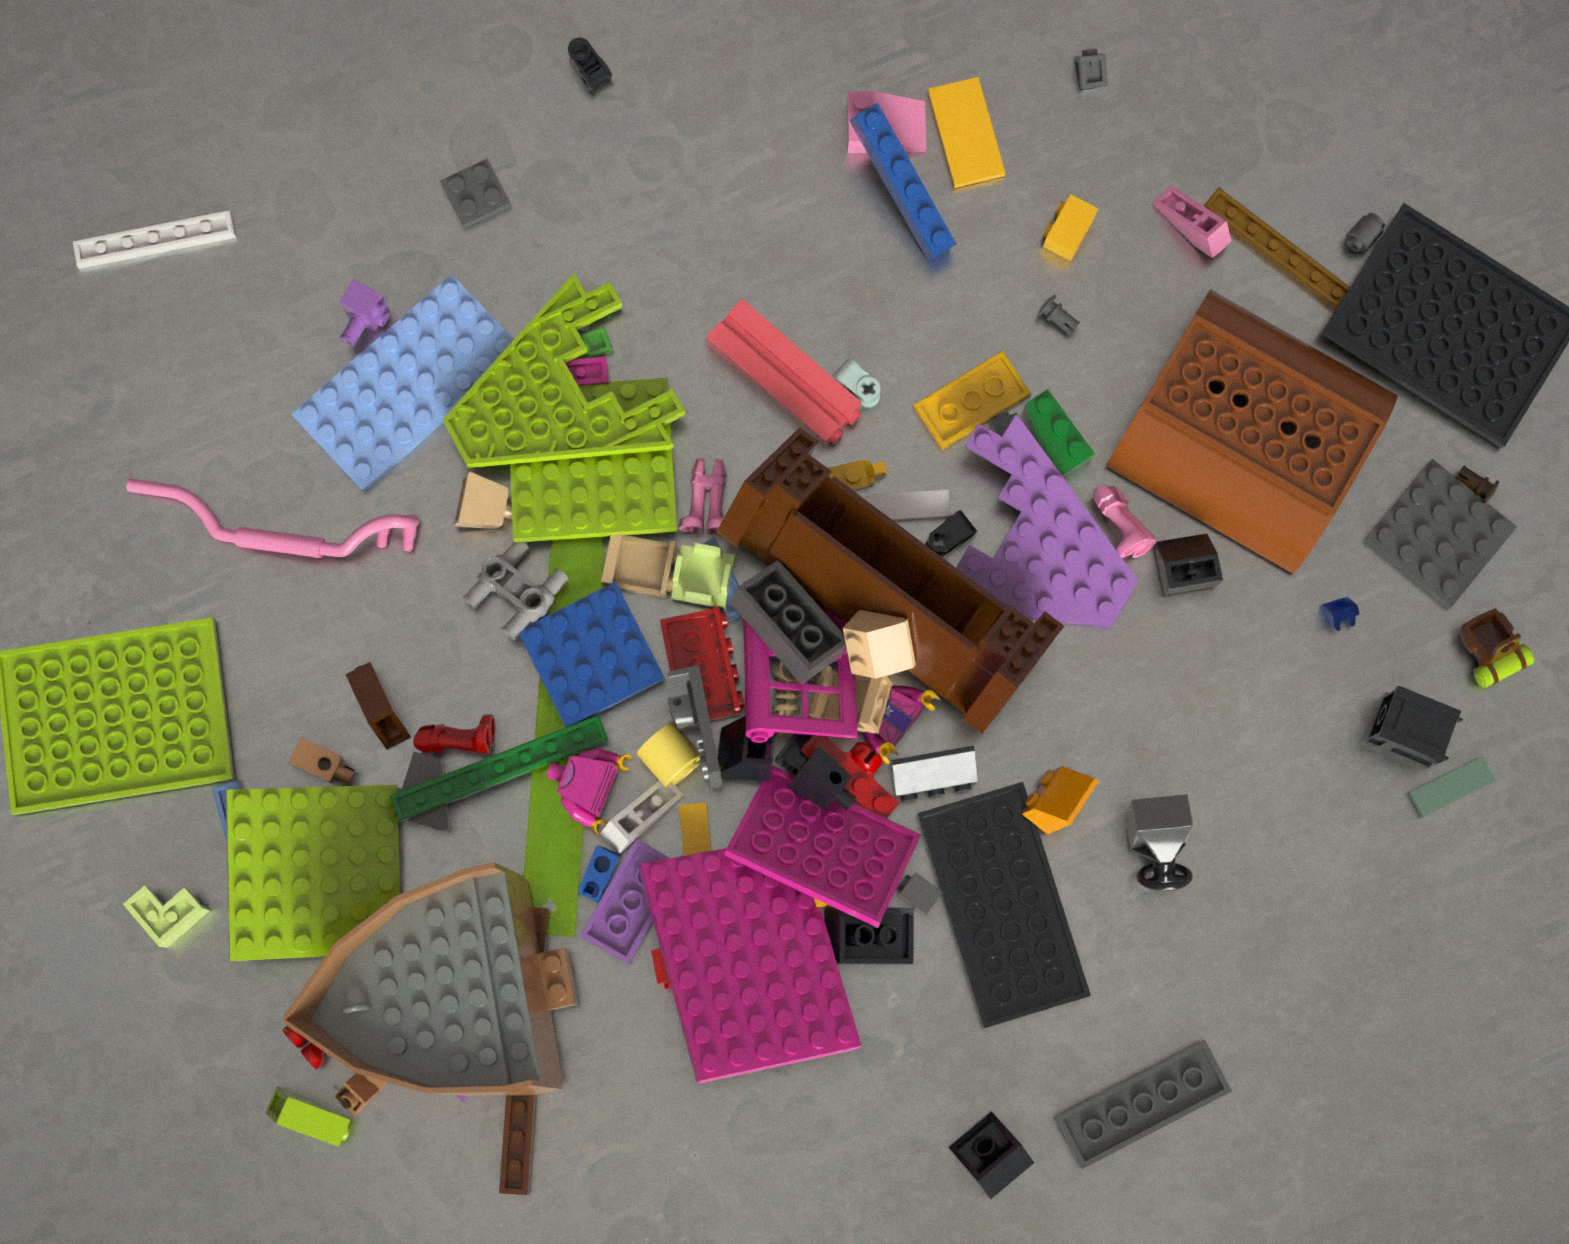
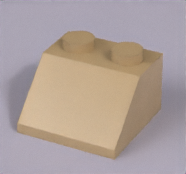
M859 610L843 627L852 674L876 679L911 669L916 665L908 619Z

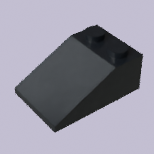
M835 907L824 908V922L837 964H913L914 908L887 907L878 928Z

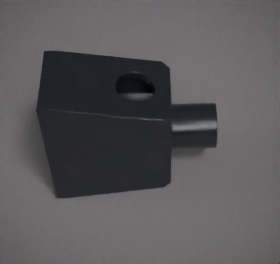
M821 747L815 750L788 786L823 810H827L833 801L845 810H848L857 798L844 788L851 779V775Z

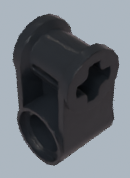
M579 37L569 42V61L589 91L594 90V86L605 78H612L609 67L586 39ZM578 50H583L586 52V54L582 57H577L574 55V53Z
M959 510L929 534L925 545L941 557H944L957 546L968 541L978 531L965 514ZM934 541H943L944 544L943 546H935Z

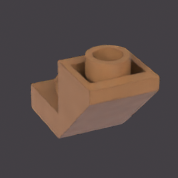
M356 1073L345 1082L335 1098L345 1109L356 1116L387 1082Z

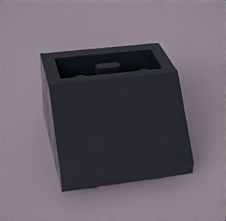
M1207 533L1157 541L1154 545L1164 595L1217 587L1223 581L1218 553Z
M745 716L721 727L717 756L721 778L771 781L776 732L766 742H753L746 736Z

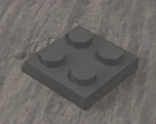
M488 158L440 180L464 229L511 207V203Z

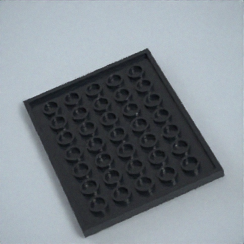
M1403 203L1320 334L1498 447L1503 448L1569 343V306Z

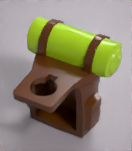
M1496 608L1478 615L1463 624L1460 629V639L1469 653L1474 654L1480 664L1474 669L1473 673L1476 682L1482 688L1495 685L1500 680L1518 671H1522L1534 663V656L1529 647L1525 644L1519 645L1520 634H1513V625L1504 613H1499Z

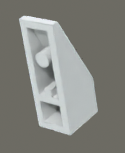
M658 781L612 818L600 835L619 855L680 801L684 794L676 785L672 784L669 787H664Z

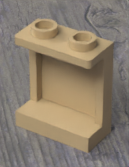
M622 534L611 535L601 579L603 587L616 581L621 591L667 599L668 591L672 592L673 590L672 572L674 565H676L677 555L680 554L676 541L665 543Z
M827 666L818 674L816 685L838 687L837 671ZM855 674L857 731L879 733L893 683L887 676L875 679ZM815 692L814 698L809 703V716L811 718L839 720L838 694Z

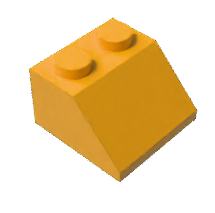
M1063 766L1052 771L1047 770L1039 780L1041 784L1039 789L1033 791L1026 799L1025 804L1027 807L1022 814L1046 834H1050L1072 824L1099 781L1094 777Z

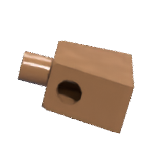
M302 737L288 762L291 766L329 783L335 778L345 784H349L355 769L341 763L342 756ZM323 759L331 762L328 770L319 767V763Z

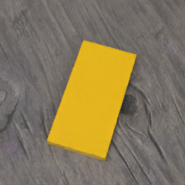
M979 77L928 88L927 93L954 188L1004 177L1005 169Z
M1002 350L913 404V409L942 451L972 433L978 423L985 425L993 420L995 415L1008 411L1029 398L1032 393Z

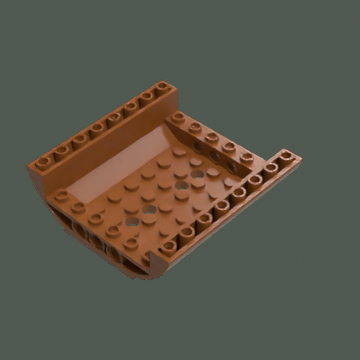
M1210 289L1106 466L1294 574L1336 514L1384 430L1398 395ZM1212 381L1219 382L1223 387V392L1220 394L1212 393L1209 389V383ZM1242 395L1245 397L1247 405L1242 408L1235 406L1232 400L1233 396ZM1281 423H1291L1295 429L1294 434H1284L1281 431ZM1314 436L1318 440V448L1311 449L1307 447L1305 437Z

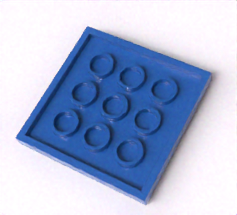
M616 581L526 626L519 634L565 727L586 720L665 680Z

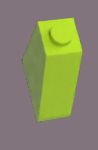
M279 1087L276 1088L265 1113L278 1125L338 1147L342 1140H346L351 1129L350 1119L344 1114Z

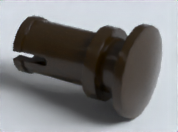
M1465 465L1455 477V479H1458L1475 491V495L1478 496L1480 494L1485 497L1482 501L1484 504L1492 498L1499 485L1498 480L1493 484L1488 481L1490 478L1487 476L1485 478L1481 477Z

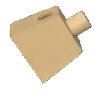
M468 472L463 476L454 526L498 529L502 526L504 518L512 519V503L507 502L509 488L475 473Z

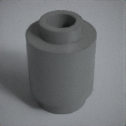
M1375 213L1362 216L1346 234L1347 245L1355 252H1366L1383 234L1385 223L1382 218Z

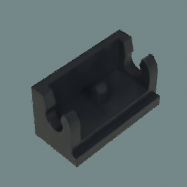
M794 733L775 757V763L796 776L809 760L799 749L811 735Z

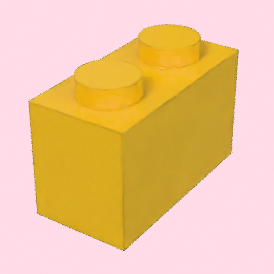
M1070 194L1066 202L1061 200L1054 213L1058 216L1055 223L1049 222L1042 237L1046 238L1043 247L1072 261L1099 208Z

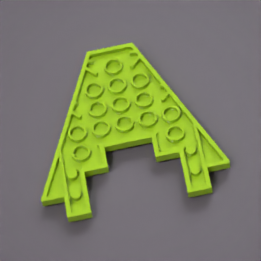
M575 273L572 274L442 419L467 468L669 450L674 448L673 442L663 426L686 414L673 389L624 413L612 391L588 403L565 364L588 352L585 343L577 331L578 329L623 308L622 302L610 282L586 293Z

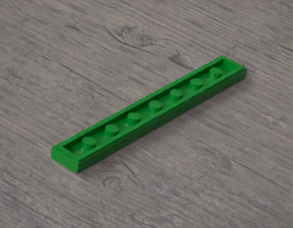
M596 715L397 792L389 797L399 822H403L553 762L606 743L609 740L599 715Z

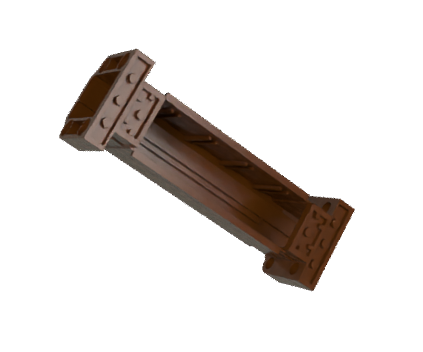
M799 427L743 482L721 522L717 534L736 548L742 544L768 565L778 560L810 597L846 624L859 610L908 619L916 665L907 670L965 713L962 720L983 734L1064 628V625L1045 611L1033 623L1011 605L1005 610L1006 605L955 566L835 476L831 479L829 476L832 471L811 456L819 441Z

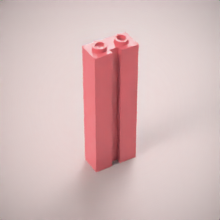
M743 299L706 336V345L809 435L819 441L824 448L830 442L834 445L844 434L842 429L848 423L853 425L861 416V401Z

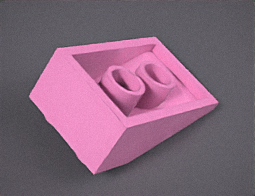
M848 91V153H867L850 120L876 103L881 107L905 152L926 153L925 101L876 91Z

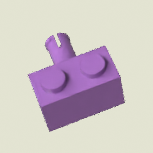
M354 279L351 281L340 300V304L348 318L351 319L342 335H340V339L355 346L365 327L377 333L380 326L384 327L390 316V310L381 293Z

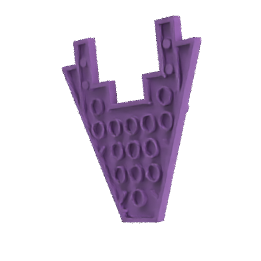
M1014 415L1003 436L978 423L964 447L1011 474L997 498L1019 510L1020 513L993 558L969 545L956 568L1006 605L1005 610L1011 605L1025 617L1039 618L1045 611L1057 621L1111 628L1137 585L1138 579L1119 556L1117 550L1017 415Z

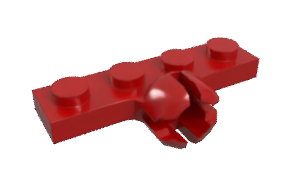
M811 735L799 749L807 758H810L815 750L821 747L851 775V779L844 788L857 797L855 801L861 807L887 818L900 804L874 779V773L883 764V759L877 752H871L873 747L869 744L857 742L850 751L844 752L827 736Z

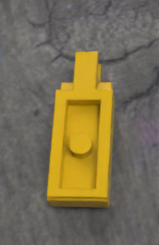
M859 460L828 468L832 471L829 476L831 479L835 476L853 491L869 488V485L876 483L875 478L887 475L885 461L871 464L870 460Z

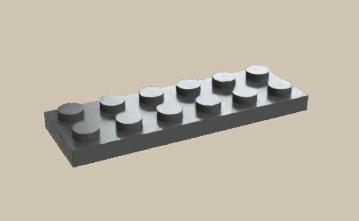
M1202 1040L1055 1116V1119L1080 1168L1084 1169L1232 1092L1208 1044L1205 1040Z

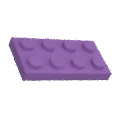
M636 839L580 936L629 964L653 923L639 866L641 863L669 859V857Z

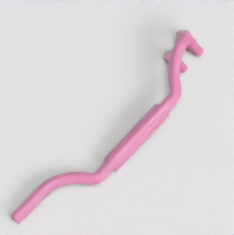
M129 479L127 482L128 492L169 497L184 502L199 516L208 533L213 538L223 542L235 543L237 547L314 558H322L323 555L345 557L351 554L362 541L377 533V547L385 548L390 529L403 528L402 549L403 551H412L414 538H416V529L419 524V518L414 514L380 516L358 527L341 544L325 542L324 538L239 527L237 530L227 529L220 526L212 511L197 495L181 486L137 479Z

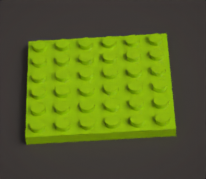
M668 378L611 381L609 384L578 386L588 403L612 391L624 413L669 391ZM671 423L663 427L672 441ZM672 449L510 464L514 543L605 537L615 534L635 535L677 532Z
M397 785L226 790L229 961L326 956L335 942L395 896L400 895L398 818L394 816L395 810L389 797L397 793Z

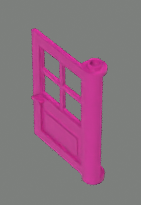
M814 600L844 634L843 627L846 623ZM743 618L746 736L757 743L766 742L775 732L857 738L855 674L851 673L847 648L842 656L835 660L837 662L838 687L807 685V681L802 685L769 681V656L776 655ZM770 688L801 691L802 717L770 714ZM807 691L838 694L839 720L809 718Z

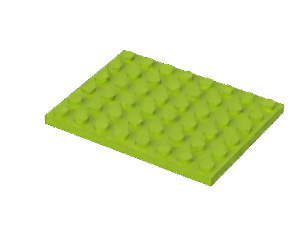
M213 617L0 651V717L12 815L235 780L216 624Z

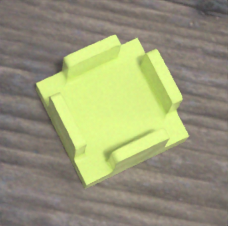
M694 543L693 547L681 545L673 575L674 584L671 599L711 607L718 605L719 608L725 609L735 554L722 552L720 547Z

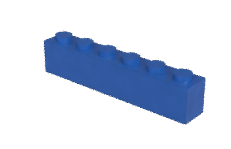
M876 103L855 115L850 120V123L926 259L930 260L956 245L953 236L879 104Z

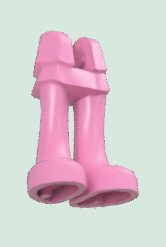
M697 458L691 471L693 475L690 481L692 484L691 509L688 516L681 518L679 529L691 534H703L705 490H710L706 533L708 535H719L717 530L724 519L722 500L724 486H726L724 477L727 476L723 460L715 459L714 476L704 475L705 459Z
M1101 485L1094 489L1093 498L1101 509L1102 514L1110 518L1123 535V539L1116 549L1119 556L1123 558L1132 555L1133 558H1137L1148 552L1156 544V538L1129 511L1127 505L1130 501L1125 499L1124 494L1115 486Z

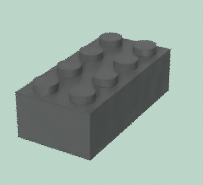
M778 560L739 586L730 602L801 685L841 657L847 648L844 634Z

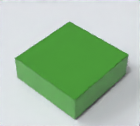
M605 326L580 334L588 350L586 353L587 358L604 357L614 353Z

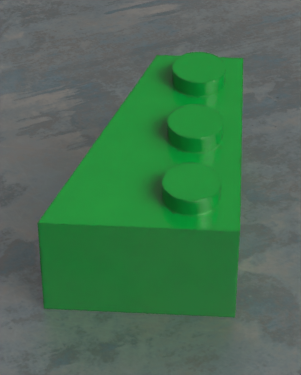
M1049 389L1025 404L1023 415L1028 430L1064 479L1091 462L1095 453Z

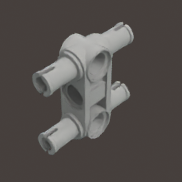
M513 542L502 555L499 554L486 559L481 566L477 583L462 597L468 605L476 609L490 592L495 591L517 610L516 614L501 628L512 640H515L529 623L548 616L550 606L554 602L553 596L569 581L568 577L556 568L542 585H536L515 569L514 565L530 550L524 542ZM501 570L497 576H491L495 571ZM541 601L538 606L530 607L533 602Z

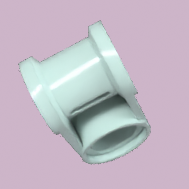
M848 358L832 377L861 401L862 407L872 408L876 406L880 400L881 387L879 382L864 371L859 364ZM870 390L873 391V395L870 394V393H868L867 395H864V391H866V392H869Z

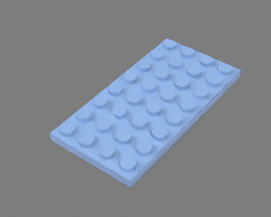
M451 274L291 415L365 493L443 424L442 419L514 339Z

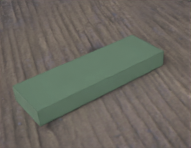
M1482 756L1408 794L1422 818L1496 780Z

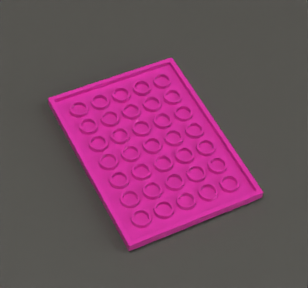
M726 848L640 864V875L697 1084L853 1051L862 1046L821 908H816L813 897L724 856Z

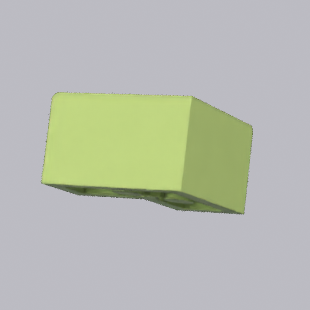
M146 885L123 903L159 947L165 948L169 947L210 911L206 906L201 905L188 888L185 887L165 905Z

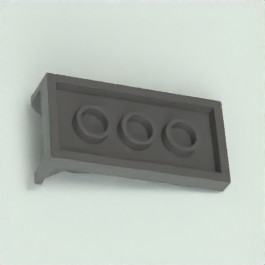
M699 665L670 671L668 673V706L675 725L678 729L695 725L700 726V729L695 730L699 754H705V756L700 757L704 780L711 781L712 789L723 787Z

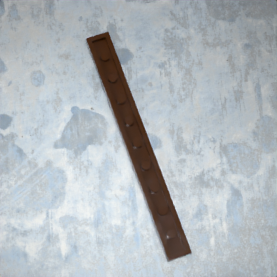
M531 907L535 918L540 953L546 952L549 908ZM506 1095L499 1193L529 1195L536 1095Z

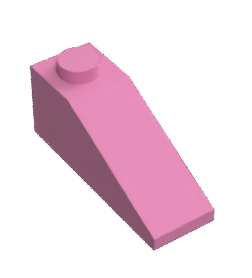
M1172 185L1153 201V205L1196 248L1211 258H1214L1232 242L1226 220Z

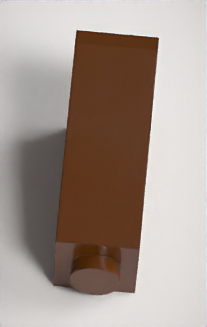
M371 662L358 666L353 671L345 674L369 726L386 750L411 737Z

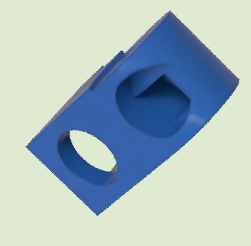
M600 845L596 846L578 893L599 902L622 855H618L616 852Z

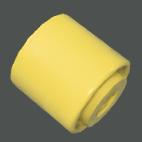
M670 722L656 732L636 753L664 787H669L672 784L676 785L686 778L699 765L698 761L702 756L684 733L676 727L674 722Z

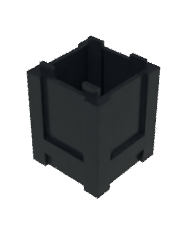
M1399 685L1390 693H1384L1366 744L1424 768H1430L1432 764L1437 765L1442 763L1443 760H1448L1449 757L1445 756L1455 725L1457 722L1463 721L1459 717L1461 710Z

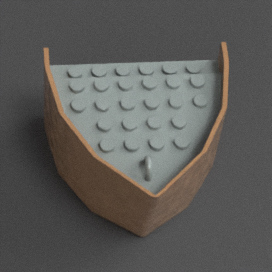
M493 862L463 869L397 895L334 943L284 1014L283 1020L292 1030L354 1073L427 1094L464 1096L537 1095L563 1089V1078L551 1010L578 1005L568 949L560 948L542 953L539 951V941L536 935L537 930L534 913H532L531 909L532 901L527 879Z

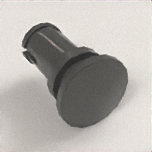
M1053 295L1041 306L1038 316L1040 317L1044 313L1048 321L1052 320L1070 335L1080 321H1077L1062 308L1063 305L1061 303L1057 304L1053 300L1056 298V295Z

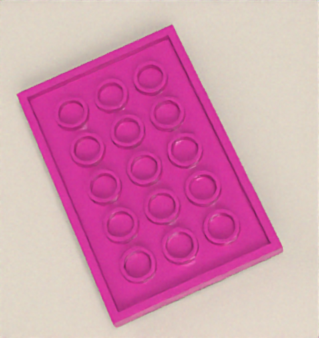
M772 765L771 781L761 782L726 848L724 856L878 928L921 834L855 803L848 810H845L833 801L827 810H823L788 787L796 777L795 775Z

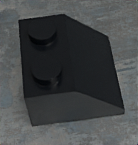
M990 1112L948 1147L990 1199L995 1197L1034 1164V1161L1022 1144L993 1112Z

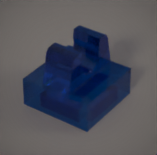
M1349 597L1322 604L1324 615L1328 617L1331 626L1336 631L1341 630L1340 622L1345 619L1349 626H1355L1356 616L1360 615L1358 605Z

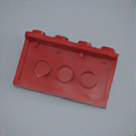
M717 605L709 610L660 619L670 671L699 665L710 721L741 715L740 707H745L742 690L736 691L734 681L739 680L736 664L731 665L729 654L734 652L731 638H725L723 628L728 627L725 611L720 612Z

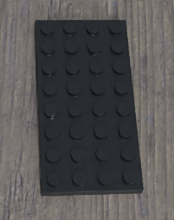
M1023 782L917 813L939 888L943 892V901L983 1029L1091 996L1038 827L1022 814L1027 807L1025 801L1028 798Z

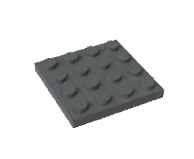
M1431 459L1364 541L1445 607L1450 609L1517 526L1486 502L1484 504L1482 502L1484 499L1479 495H1475L1474 491L1458 479H1455L1454 475L1434 459Z

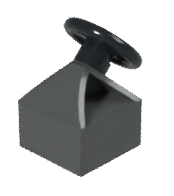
M1188 795L1131 800L1125 820L1130 850L1153 861L1152 864L1142 867L1137 872V881L1143 887L1156 891H1172L1187 886L1192 881L1193 874L1186 866L1175 863V858L1186 846L1193 827ZM1154 872L1153 877L1145 878L1147 874Z

